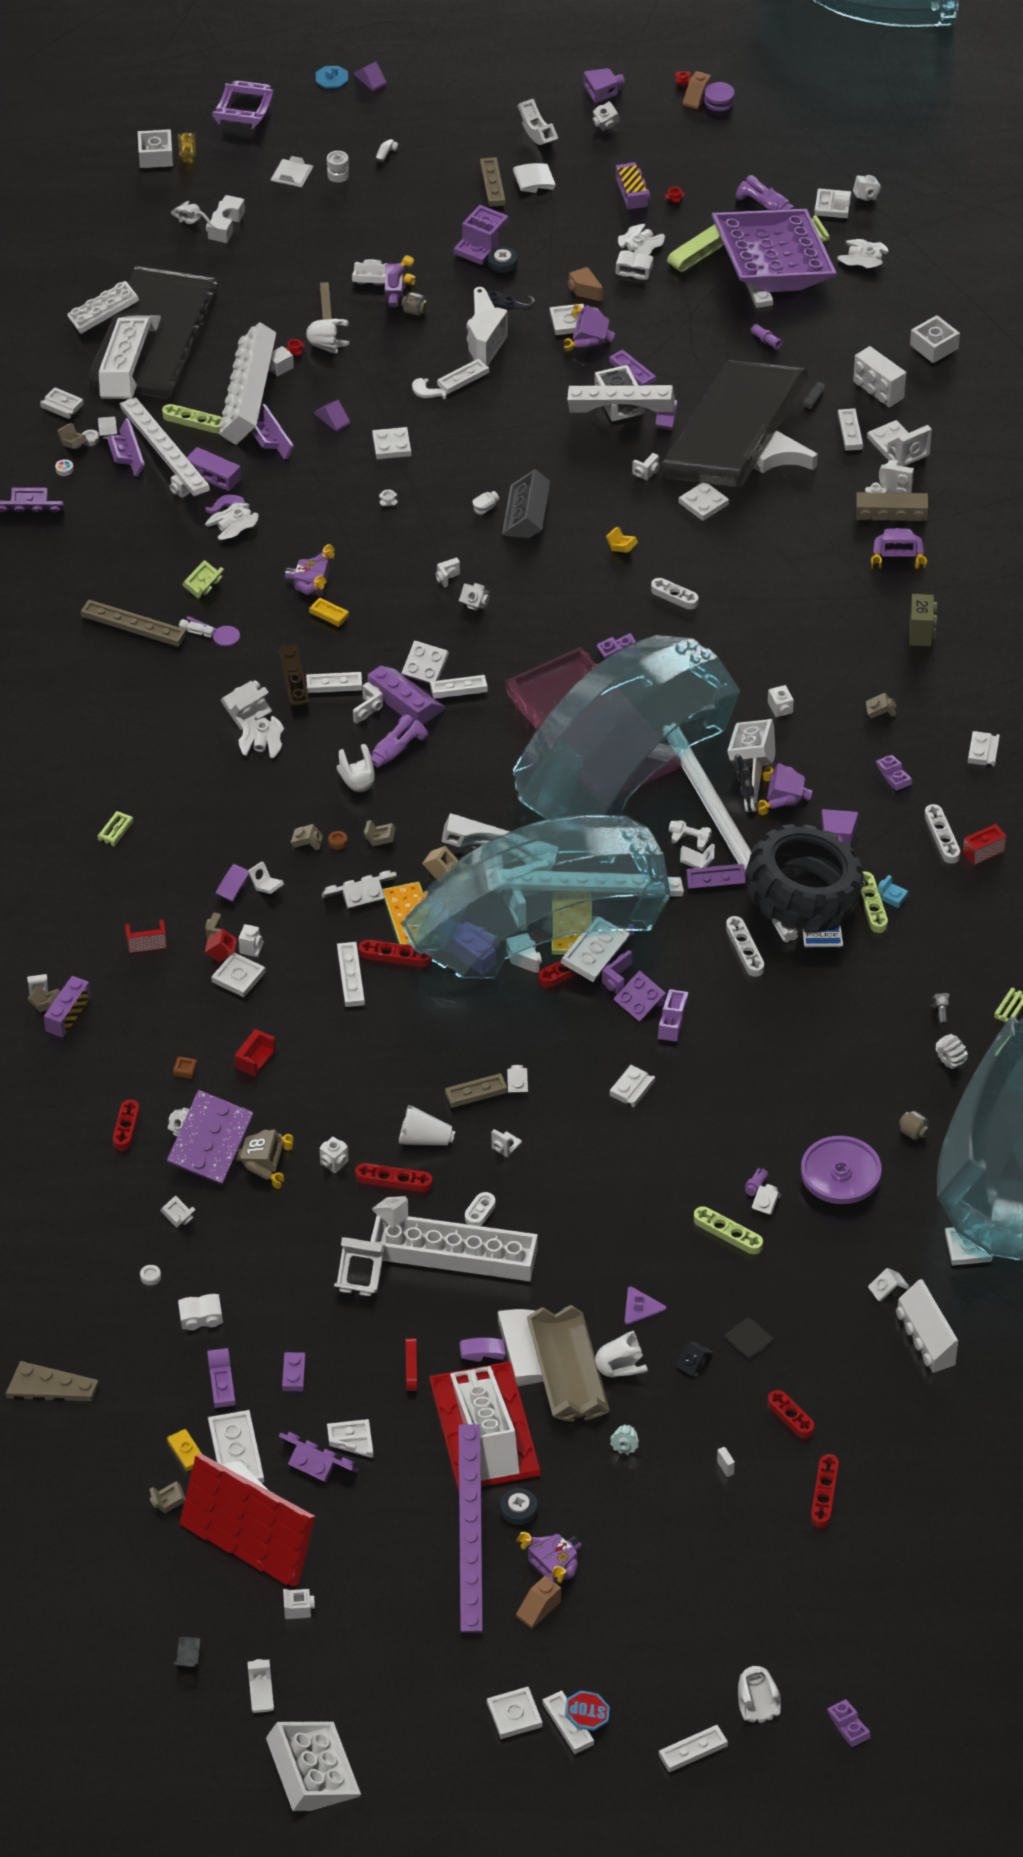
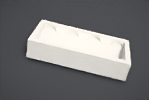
M514 1309L498 1311V1323L517 1386L543 1382L527 1316L534 1313V1310Z

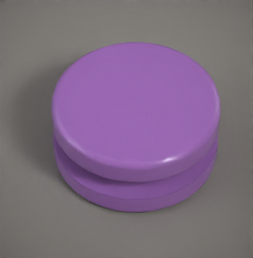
M712 83L705 89V105L713 111H726L734 105L735 91L727 83Z

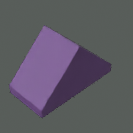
M377 62L354 72V75L373 91L386 85V80Z
M339 400L328 403L314 412L317 417L336 432L350 424V420Z

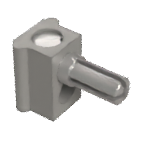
M947 993L935 994L932 997L934 1008L939 1009L940 1022L942 1023L947 1021L946 1007L949 1005L948 997L950 996Z

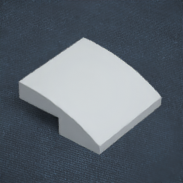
M524 164L513 168L521 191L536 193L538 188L553 190L555 187V182L547 164Z

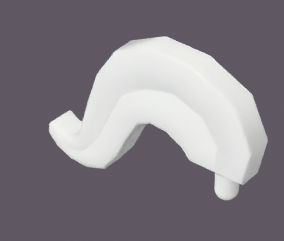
M419 378L412 383V389L416 396L421 398L442 396L443 399H446V392L443 389L426 388L428 379L423 380Z

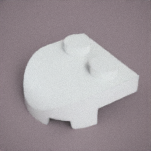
M364 260V263L355 262L352 282L357 284H366L368 282L374 285H383L385 283V264H381L379 260Z
M890 460L887 464H882L879 470V480L882 488H886L887 493H912L914 468L898 466V460Z

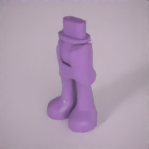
M753 175L748 176L746 182L743 181L740 184L735 198L739 201H743L749 196L768 210L794 209V206L789 204V201L784 196L775 192L772 187L769 190Z
M403 715L399 719V724L375 746L371 756L373 765L379 768L382 764L386 765L406 749V745L413 738L420 741L425 740L428 737V732L422 723L418 720L414 721L410 715ZM406 732L399 740L397 739L402 733Z

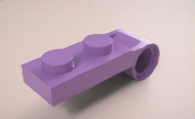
M228 1348L209 1350L207 1353L215 1408L234 1406L235 1397Z

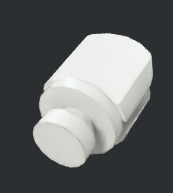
M495 491L491 493L486 492L473 500L474 511L477 514L483 515L494 508L499 500L498 494Z

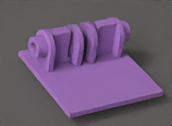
M639 970L616 995L614 1000L640 1022L655 1005L662 1006L665 1003L663 996L666 993Z

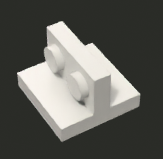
M252 681L221 699V702L240 730H243L241 724L246 718L256 715V720L272 711L265 701V697L269 692L265 687L257 690Z

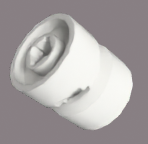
M333 151L327 155V174L330 181L343 182L348 179L349 164L348 155L345 152Z

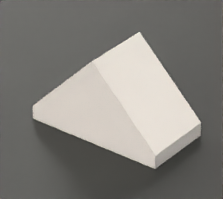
M406 1196L387 1197L372 1208L392 1228H395L408 1218V1200Z

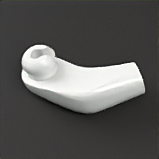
M392 139L382 143L376 160L383 162L389 151L397 150L398 143Z

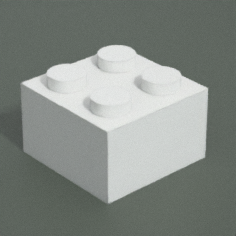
M171 130L138 131L140 168L173 166Z
M936 315L911 330L910 345L934 363L959 349L960 333Z

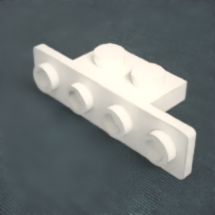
M389 870L379 873L380 876L373 878L372 875L361 878L362 881L354 882V880L343 883L344 886L336 887V885L326 887L321 895L322 898L343 893L347 909L384 899L380 883L395 879L397 874L396 872L391 873Z

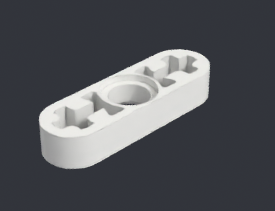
M656 578L652 581L651 591L654 595L686 609H695L698 606V595L695 592L663 578ZM671 592H678L679 595L674 596V595H671L670 593H671Z

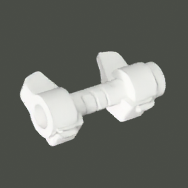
M681 820L671 821L669 826V832L673 833L672 843H677L688 834L698 837L697 848L704 851L711 839L712 830L707 827L697 830L686 827V823Z

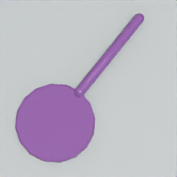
M189 616L187 617L189 621L203 624L205 627L209 626ZM222 626L218 629L214 628L213 640L218 645L231 646L240 639V633L235 627Z

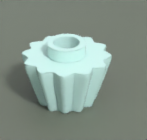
M630 1425L620 1426L610 1438V1445L613 1446L614 1450H618L619 1453L629 1454L630 1452H635V1449L638 1448L639 1440L637 1433Z

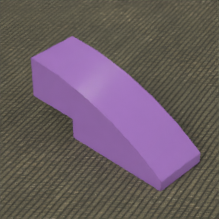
M669 989L659 1024L658 1039L678 1040L686 1009L688 992Z

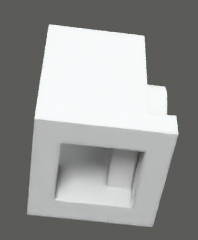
M244 924L239 936V952L258 957L264 944L262 936H260L259 927Z

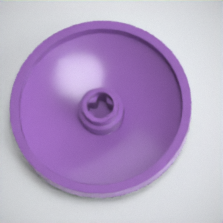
M832 1136L821 1139L807 1149L801 1162V1177L807 1189L816 1197L830 1203L850 1204L861 1201L876 1190L881 1179L882 1168L877 1153L868 1144L853 1137Z

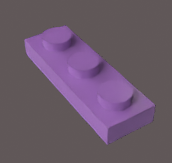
M624 350L609 357V362L615 367L628 365L638 386L651 385L656 382V376Z
M744 864L686 869L688 888L745 883Z

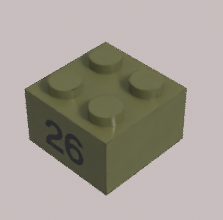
M912 594L909 645L931 646L932 639H935L936 628H933V626L937 625V615H934V613H937V602H934V595Z

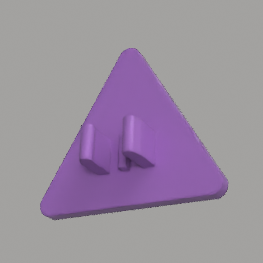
M633 1287L628 1288L625 1313L626 1325L666 1310V1306Z

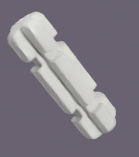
M184 619L179 623V628L188 630L191 633L204 634L207 637H212L214 633V628L211 626L205 627L203 624L192 621L189 623L188 620Z

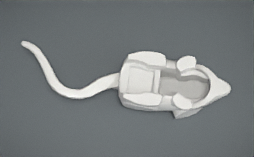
M189 201L171 211V214L177 217L179 222L185 221L187 224H192L198 221L202 215L212 227L216 228L208 217L200 211L199 206L196 204L188 205Z

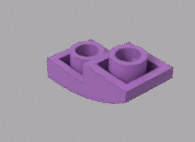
M674 400L673 412H657L655 427L672 430L677 400Z
M631 633L616 641L611 637L597 644L604 659L621 657L639 650L638 644Z
M893 755L876 761L882 775L896 791L912 785V778L902 770V763Z
M233 864L218 887L216 896L233 903L249 877L248 870Z
M473 1338L462 1340L459 1343L461 1358L481 1362L483 1356L503 1360L506 1355L504 1340Z
M847 1700L827 1709L834 1724L851 1747L871 1738L870 1731L858 1719L857 1711Z

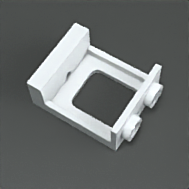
M342 1238L341 1246H343L340 1268L338 1280L334 1286L340 1287L339 1291L351 1293L352 1289L360 1290L359 1294L366 1296L377 1293L385 1244ZM352 1256L371 1258L374 1261L369 1286L354 1285L347 1282L350 1258Z

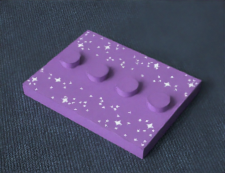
M198 1090L169 1154L167 1163L222 1185L252 1119L253 1112Z

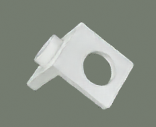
M711 844L703 854L683 846L681 848L680 862L694 868L706 867L714 859L715 845Z
M260 862L248 870L257 891L271 894L284 885L282 880L270 878L264 862ZM258 869H261L263 876L257 880L255 873Z
M495 1129L491 1132L492 1149L506 1157L522 1143L520 1139L508 1132L502 1134ZM510 1140H512V1141L514 1142V1144H513L511 1147H510Z
M888 1268L868 1286L880 1302L897 1285L905 1289L909 1288L900 1273Z

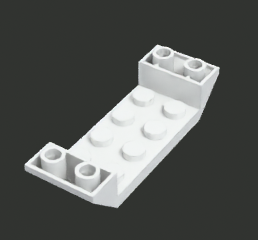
M126 316L118 318L99 369L101 399L133 398L137 384L132 375L148 331L157 330L161 319L160 316Z

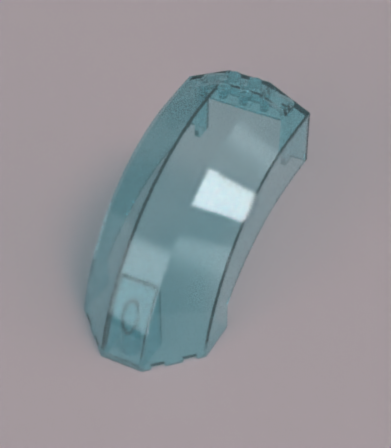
M655 635L622 648L587 673L561 699L536 731L513 770V775L516 776V790L519 791L518 800L547 820L563 819L566 824L580 826V823L590 825V829L599 830L618 822L627 799L655 771L688 747L726 730L740 694L739 688L719 657L713 654L710 649L698 644L694 639Z
M575 815L537 822L495 838L467 854L448 868L420 896L401 922V925L416 952L421 955L423 952L432 957L431 961L443 968H446V966L456 971L455 975L461 978L495 979L505 959L548 941L596 931H651L671 896L664 855L649 828L628 816Z
M1010 1017L976 1069L951 1120L939 1157L937 1198L961 1239L966 1242L970 1241L979 1251L986 1252L991 1256L1022 1261L1023 1018L1017 1021L1015 1017Z

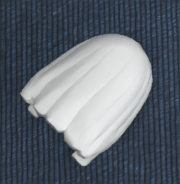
M343 319L314 321L307 328V339L311 345L337 354V348L348 346L349 341L336 340L337 328L335 325L347 326L349 322Z
M365 744L361 745L364 759L356 764L349 765L344 750L341 749L339 751L340 765H337L338 773L347 786L355 792L367 791L372 786L375 778L372 758Z
M634 1331L605 1344L598 1350L595 1357L597 1369L601 1374L608 1377L630 1376L648 1372L646 1365L635 1366L643 1354Z
M751 1666L745 1669L740 1675L738 1684L739 1707L744 1720L752 1723L757 1720L759 1723H762L766 1720H772L774 1715L779 1716L781 1712L780 1693L768 1670L760 1666Z

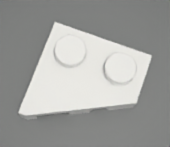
M369 1419L327 1424L330 1446L363 1456L373 1457Z

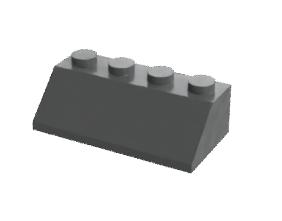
M536 469L510 486L502 531L504 536L530 538L535 534H539L543 529L550 480Z

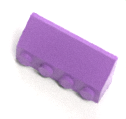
M380 666L368 674V682L376 686L383 693V702L402 716L410 715L414 721L418 720L423 725L445 710V706L393 668Z

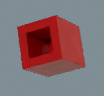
M222 929L208 938L205 953L217 962H221L234 953L237 938Z

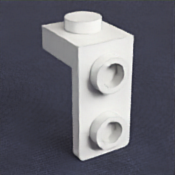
M369 682L362 685L363 699L366 701L353 710V722L356 724L383 707V693Z
M257 1659L248 1662L252 1712L273 1711L274 1704L269 1660Z

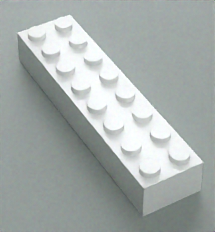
M261 322L255 327L252 326L248 334L242 336L238 341L239 348L235 354L234 370L230 376L231 383L227 389L229 392L225 399V408L222 412L223 419L219 425L221 427L219 435L235 445L256 427L276 332Z
M377 1215L370 1241L385 1244L383 1261L531 1281L538 1249L537 1234L409 1216L395 1228H392Z

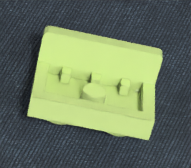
M204 560L183 582L182 586L199 599L203 594L206 596L210 592L213 583L216 585L223 576L220 574L224 569L220 567L217 571Z

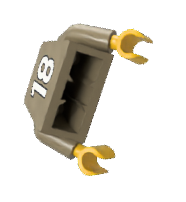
M263 1130L258 1134L247 1136L243 1148L237 1150L234 1159L242 1161L250 1172L266 1180L271 1179L273 1187L281 1188L282 1183L280 1181L284 1182L283 1174L279 1172L272 1174V1172L276 1171L282 1147L285 1150H291L294 1138L290 1134L282 1137L276 1130Z

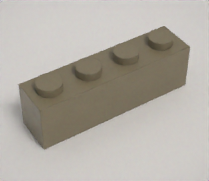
M856 493V520L927 521L928 493Z

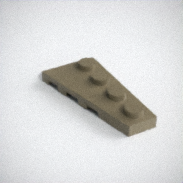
M20 1361L6 1392V1398L14 1399V1396H24V1399L45 1397V1400L64 1398L69 1401H92L99 1382L95 1379Z

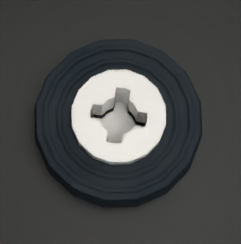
M507 247L495 248L488 255V265L496 272H510L516 268L518 263L517 253Z
M522 1488L513 1489L503 1495L500 1502V1512L507 1522L514 1525H524L535 1518L538 1512V1501L534 1494Z

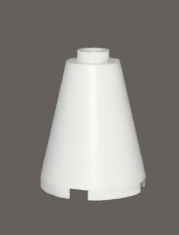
M408 1105L399 1137V1144L447 1146L448 1142H453L455 1131H452V1126Z

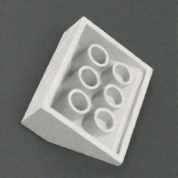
M277 1722L266 1740L293 1811H312L357 1798L361 1795L334 1722Z

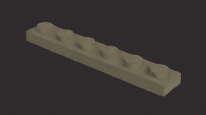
M88 600L81 610V617L178 647L186 636L185 629L92 600Z

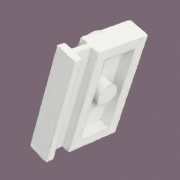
M55 387L46 395L45 400L40 402L42 408L68 419L84 404L83 399Z
M973 731L968 763L992 764V766H995L1000 735L991 736L990 733Z
M630 1065L611 1088L610 1096L626 1104L628 1102L632 1104V1107H635L655 1082V1076L651 1077L648 1073Z

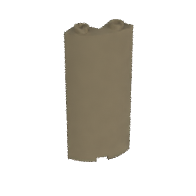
M570 1305L555 1315L545 1308H540L527 1316L553 1417L565 1421H575V1418L580 1417L589 1420L610 1412L600 1373L595 1364V1355L583 1312Z

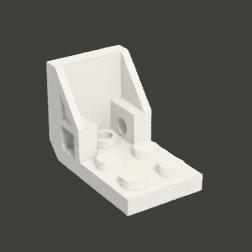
M895 420L867 432V438L889 461L898 460V466H905L930 455L932 429L926 425L908 433Z

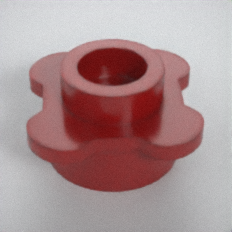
M681 71L675 73L678 85L687 86L691 79L690 72Z
M671 187L668 190V194H665L666 199H670L675 203L685 196L679 187Z
M293 339L288 342V348L286 349L292 355H301L305 345L300 340Z

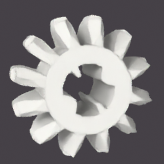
M952 1034L946 1035L936 1043L935 1049L938 1052V1057H940L941 1062L945 1063L946 1067L951 1069L957 1068L967 1060L966 1046L962 1044V1041L957 1036Z

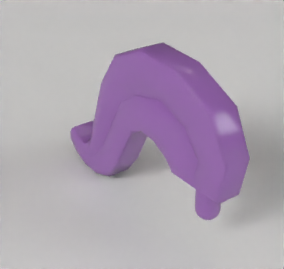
M225 495L220 497L213 507H206L205 509L207 513L215 514L220 512L225 506L245 502L243 498L237 495Z

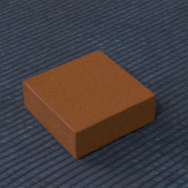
M178 1057L173 1070V1076L193 1079L197 1060Z

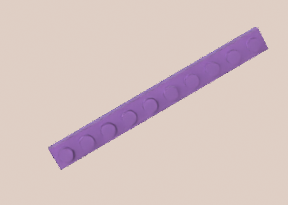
M480 1424L459 1425L461 1633H482Z

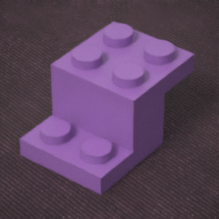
M479 205L462 223V240L454 248V254L483 265L488 260L489 253L500 246V230L508 222V216Z

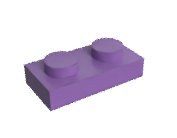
M284 1352L283 1391H303L305 1353Z

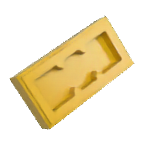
M319 598L309 608V613L338 627L349 617V611L322 598Z
M184 1429L167 1437L168 1444L185 1470H191L194 1465L195 1455L202 1453L187 1430Z

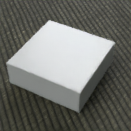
M47 974L27 977L29 994L32 993L36 986H40L45 992H49Z
M725 1447L718 1449V1464L727 1477L734 1475L735 1462Z

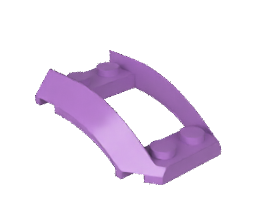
M234 81L232 84H225L223 96L216 107V111L212 112V116L219 125L225 120L228 123L241 122L243 125L252 124L253 129L265 116L272 99L273 90L267 84ZM235 92H238L239 95L253 94L255 97H263L257 112L230 109Z

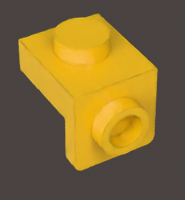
M615 527L606 536L612 551L627 553L638 543L634 536H623L620 527Z

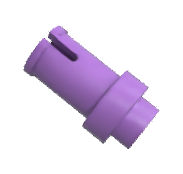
M758 1168L752 1179H749L745 1184V1191L748 1195L754 1196L757 1194L759 1186H762L768 1177V1172L765 1169L761 1171V1168Z

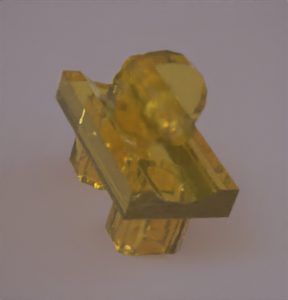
M188 132L178 134L180 157H183L184 162H192L193 156H196L195 134Z

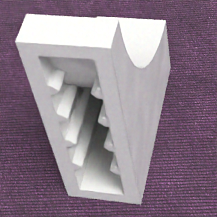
M775 431L750 452L749 465L762 473L780 465H799L813 470L817 467L818 454L782 433Z

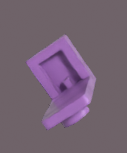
M630 950L625 954H621L617 960L606 965L602 970V983L616 994L624 988V978L619 974L632 965V952Z

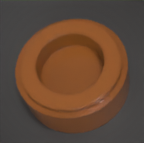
M335 831L329 835L328 840L331 848L339 850L347 846V835L344 832Z

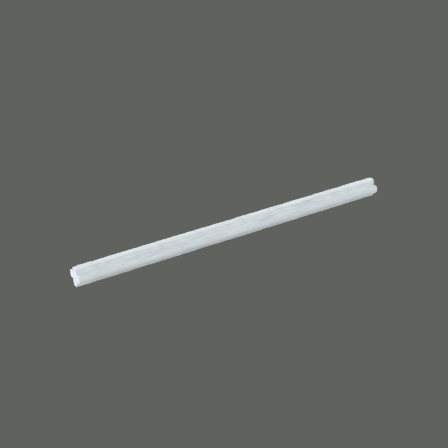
M674 723L671 726H665L663 729L664 737L738 864H744L745 874L751 850L678 726ZM772 919L784 942L794 941L798 937L796 927L791 929L782 926L781 922L777 919Z

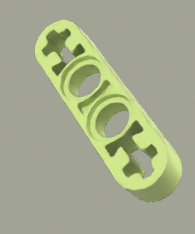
M174 404L165 405L162 409L163 418L167 421L219 434L221 427L219 425L223 417ZM185 415L191 416L189 418H183V416ZM202 419L206 420V422H198V421H199V420H202Z
M863 872L864 884L860 898L871 930L876 933H882L887 929L888 919L874 876L869 872ZM866 893H873L875 896H874V897H866L865 894H866ZM877 907L879 910L873 912L869 908Z
M707 1207L695 1209L694 1223L697 1226L747 1253L758 1254L762 1251L763 1239L760 1235ZM717 1223H722L725 1225V1227L722 1229H718L714 1225ZM734 1232H739L742 1234V1236L739 1238H735L731 1234Z

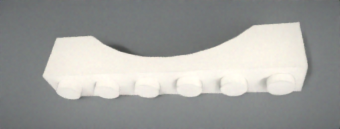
M672 385L569 386L567 398L570 413H587L595 408L610 404H630L641 406L654 412H673L675 400Z
M451 813L444 825L442 842L457 847L484 844L504 849L520 858L527 865L547 860L549 872H551L556 861L558 846Z

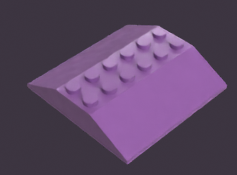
M807 209L712 213L711 215L740 281L767 292L799 291L836 276V271Z

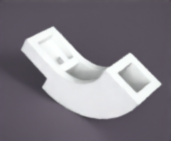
M534 99L517 105L523 118V127L535 143L542 145L558 139L553 124H546Z

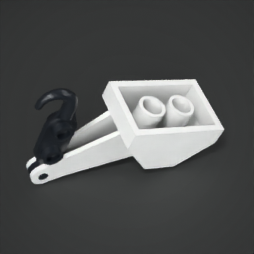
M483 287L474 289L475 314L467 322L468 349L474 361L479 358L488 366L508 336L507 310H530L535 306L534 298L527 296L531 303L523 304L512 296L496 291L487 293Z
M772 719L736 723L729 744V759L735 766L737 780L741 781L740 793L744 797L745 811L747 813L757 811L762 766L773 763L775 757V732ZM753 765L752 784L750 785L749 767Z

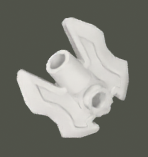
M645 224L630 227L625 235L619 236L618 243L621 248L627 246L629 251H633L636 254H651L652 249L663 244L665 235L660 234L653 237L652 231L649 229L643 231Z
M864 239L848 240L846 244L850 246L849 255H840L838 260L847 265H862L866 268L876 267L882 264L881 259L883 255L881 253L887 254L888 249L881 242L871 243Z
M235 503L228 509L212 515L205 525L208 527L218 524L222 532L218 536L219 540L232 538L245 528L253 527L258 520V513L250 515L249 504Z
M252 715L241 724L243 734L239 739V746L244 756L248 755L253 743L254 750L258 752L265 751L266 744H268L270 758L276 756L282 746L280 734L284 730L283 725L277 718L272 716L270 722L266 718L256 720V715Z

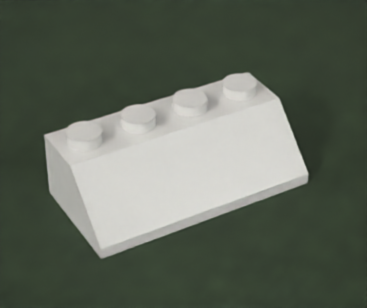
M920 1279L898 1299L896 1313L898 1318L903 1320L907 1334L913 1337L916 1349L921 1351L925 1365L929 1366L934 1373L956 1365L958 1340L925 1283Z

